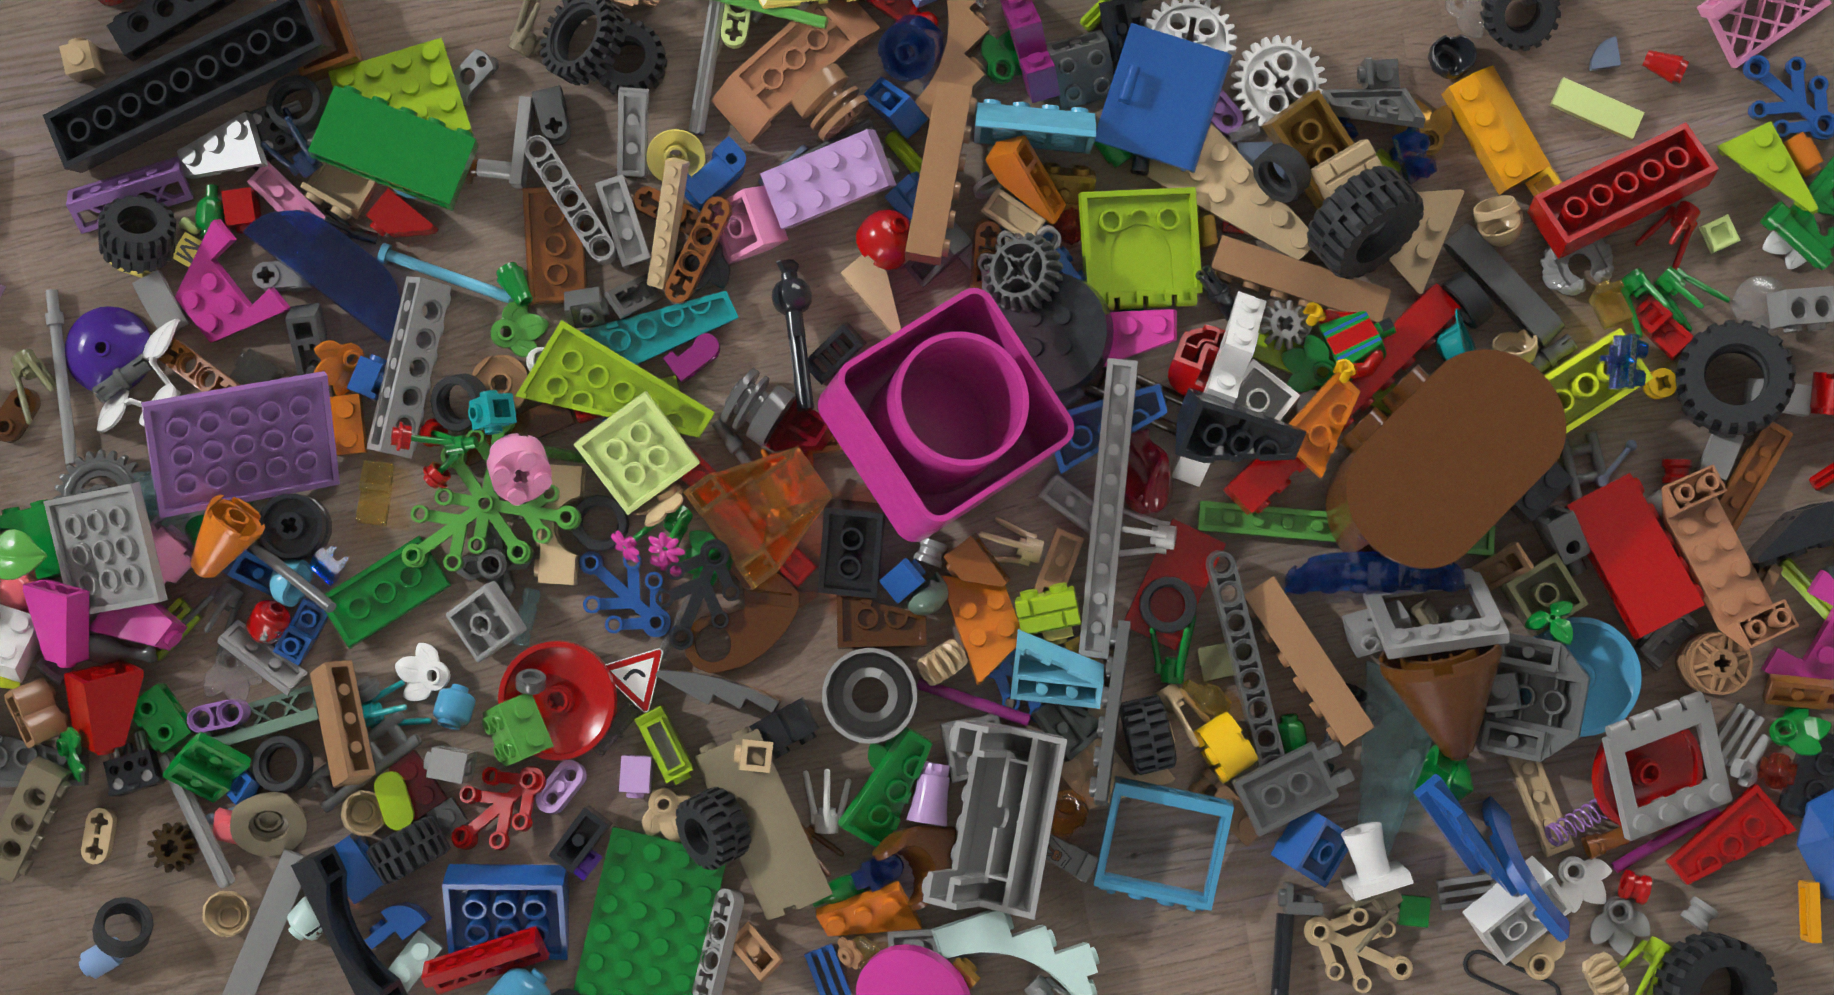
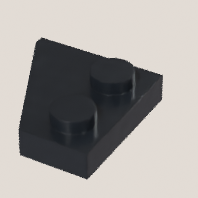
M1109 0L1098 3L1104 35L1108 40L1112 61L1120 59L1131 23L1144 26L1145 18L1140 17L1142 2L1147 0Z

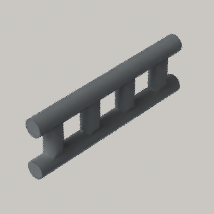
M1597 431L1585 434L1587 443L1570 446L1569 439H1565L1560 457L1563 469L1574 479L1568 485L1571 503L1582 497L1580 486L1595 483L1596 477L1606 472ZM1590 454L1594 471L1577 475L1573 458Z
M401 711L391 714L367 732L376 775L362 784L344 786L337 791L327 777L330 775L328 762L312 773L311 778L305 785L309 789L316 784L319 785L327 797L320 804L326 813L330 812L351 794L357 792L422 744V740L417 734L407 738L398 725L405 719ZM389 732L398 744V747L384 756L375 741Z

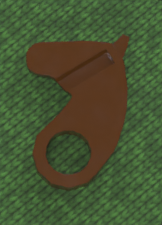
M749 553L739 555L733 562L731 570L743 586L745 609L727 613L729 623L723 629L728 632L731 638L729 654L719 662L706 661L699 655L696 648V640L703 629L713 626L710 619L711 615L702 616L693 623L691 631L694 640L692 645L685 649L686 657L695 668L707 673L724 672L751 663L767 652L782 637L796 616L798 609L817 597L815 591L799 593L784 577ZM722 614L716 615L714 618V622L717 624H722L725 621V616Z

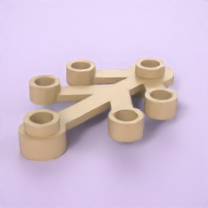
M1361 907L1351 909L1349 913L1331 920L1323 916L1310 918L1305 923L1304 936L1309 943L1319 947L1326 965L1325 974L1329 979L1338 981L1344 976V968L1336 962L1330 943L1342 948L1353 977L1352 985L1359 993H1367L1372 987V982L1364 974L1358 956L1387 968L1389 974L1397 980H1406L1411 976L1413 972L1412 962L1403 955L1390 957L1368 946H1365L1361 952H1356V947L1374 926L1349 936H1343L1335 932L1351 924L1357 926L1366 924L1368 913L1365 909ZM1362 911L1363 919L1359 922L1355 921V912ZM1388 920L1387 923L1391 926L1390 932L1383 934L1380 930L1372 940L1379 937L1391 938L1396 932L1394 923ZM1318 926L1324 928V934L1320 937L1314 934V930ZM1400 963L1406 965V971L1402 974L1397 973L1396 970ZM1331 967H1339L1340 972L1337 976L1330 975ZM1361 978L1367 980V985L1363 989L1357 987V982Z

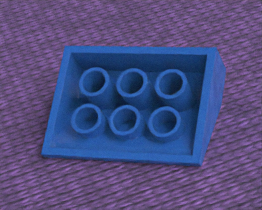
M448 864L442 883L449 954L537 926L549 952L548 960H568V870L561 865Z

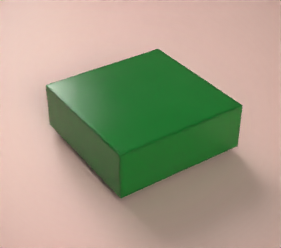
M1401 894L1403 901L1398 904L1400 912L1397 914V924L1428 928L1431 898Z

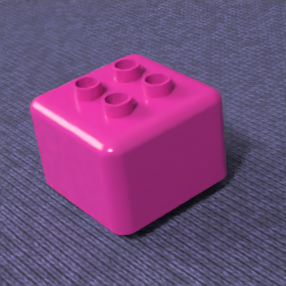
M969 288L846 362L821 393L818 400V410L822 419L897 533L903 539L910 542L925 540L1037 468L1065 446L1074 434V423L1070 414L989 293L979 288Z

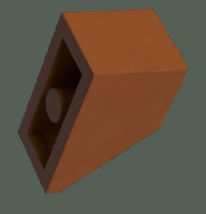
M977 533L971 535L943 556L947 561L945 567L953 577L958 576L962 581L1000 587L1011 581Z

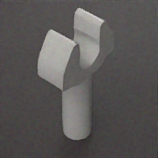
M1761 734L1746 759L1735 758L1733 761L1730 776L1739 779L1737 785L1748 788L1759 778L1755 766L1772 742V739L1767 735Z

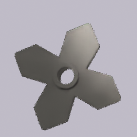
M489 522L486 537L488 543L487 550L482 554L464 556L463 567L456 572L469 581L483 576L488 578V583L496 581L507 599H509L516 588L510 570L529 568L537 552L533 550V557L526 564L519 565L511 562L507 556L504 540L493 524ZM478 540L480 548H482V542ZM519 546L515 548L514 555L517 558L521 557L523 549ZM494 557L498 560L499 567L494 565Z

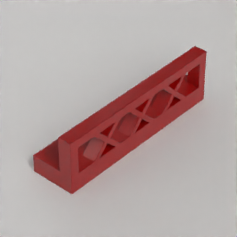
M537 926L425 961L421 980L425 988L433 986L436 994L439 995L504 974L512 968H523L548 960L549 952Z

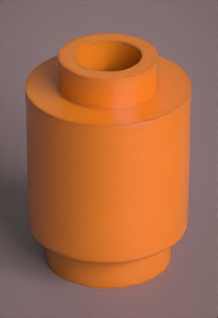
M1805 132L1783 142L1796 168L1804 177L1821 169L1819 163L1824 160L1812 138H1807Z

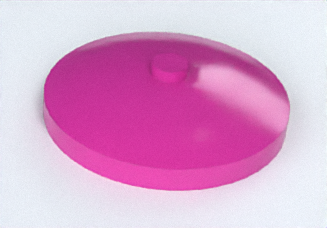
M909 944L890 946L875 954L861 971L856 986V995H971L964 978L947 959L928 948Z

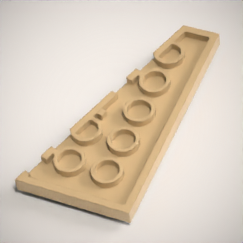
M1212 123L1210 124L1195 173L1183 172L1180 168L1150 160L1149 174L1143 177L1149 178L1163 188L1196 187L1198 208L1211 215L1213 214V216L1222 221H1226L1245 234L1262 241L1268 247L1298 260H1301L1312 250L1307 239L1309 228L1286 203L1275 201L1262 191L1254 178L1253 167Z

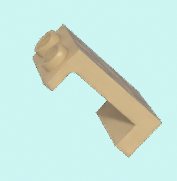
M322 162L323 166L313 172L307 184L302 182L300 186L307 191L305 197L320 206L323 201L332 205L333 207L330 211L345 220L348 215L357 220L378 183Z

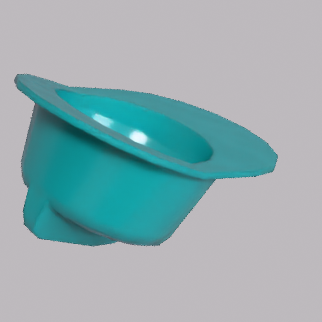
M1458 308L1455 310L1457 323L1445 329L1436 341L1437 352L1445 362L1456 355L1476 350L1474 341L1463 323Z

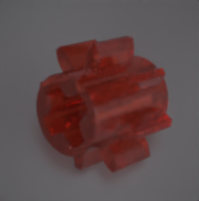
M1073 207L1062 212L1056 223L1053 224V227L1060 233L1061 240L1070 243V245L1081 240L1079 210Z
M1773 752L1769 758L1762 757L1758 778H1764L1767 787L1782 790L1787 784L1794 785L1798 765L1791 764L1789 755Z

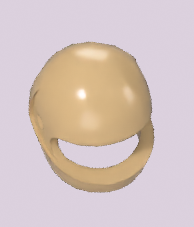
M1501 195L1492 197L1478 203L1474 207V223L1477 231L1490 245L1495 247L1507 246L1520 236L1523 227V214L1513 196Z

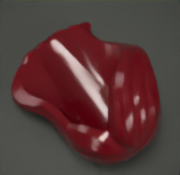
M1149 429L1131 433L1124 499L1129 508L1141 514L1161 511L1169 504L1173 496L1169 457L1160 446L1150 439Z

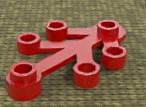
M527 766L520 773L502 772L495 767H487L482 773L484 783L491 786H496L499 783L516 785L507 793L478 790L470 785L464 786L459 793L462 802L470 805L477 802L493 805L470 824L461 825L454 829L451 836L454 846L463 850L474 848L478 842V833L499 816L496 832L491 834L489 845L499 851L505 850L510 844L508 834L514 803L521 797L520 813L513 816L512 826L521 832L528 831L533 823L531 814L534 797L546 785L544 772L536 766ZM495 772V778L490 781V774ZM532 775L533 781L530 785H527L528 778ZM472 790L473 795H472V797L468 800V799H467V794H468L469 791ZM524 817L525 824L522 827H520L519 821L521 818ZM462 832H464L465 837L462 841H460V836ZM502 836V843L497 846L496 841L498 837Z

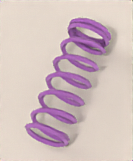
M1594 798V800L1589 802V805L1583 804L1581 809H1575L1573 814L1568 813L1565 815V818H1559L1557 823L1552 822L1546 825L1545 835L1552 845L1559 847L1563 844V840L1569 841L1568 833L1573 837L1577 836L1576 828L1580 832H1585V825L1589 828L1593 827L1592 819L1596 823H1601V818L1608 819V817H1604L1598 812L1595 806L1597 801ZM1585 807H1588L1589 814L1583 810ZM1591 809L1595 811L1599 820L1594 818ZM1580 811L1582 820L1575 815L1576 812ZM1583 813L1588 817L1591 825L1586 822ZM1569 816H1572L1574 825L1567 820ZM1575 818L1581 823L1583 830L1578 827ZM1564 820L1566 829L1559 824L1560 821ZM1567 822L1572 826L1575 834L1570 831ZM1559 827L1564 831L1567 839L1563 837ZM1551 829L1556 833L1559 843L1553 839Z

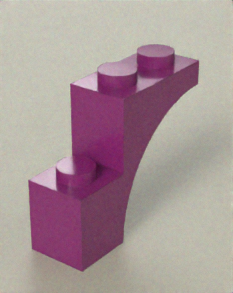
M1000 0L1001 9L1008 24L1019 59L1025 88L1032 103L1059 96L1060 90L1055 65L1048 53L1042 21L1032 0Z

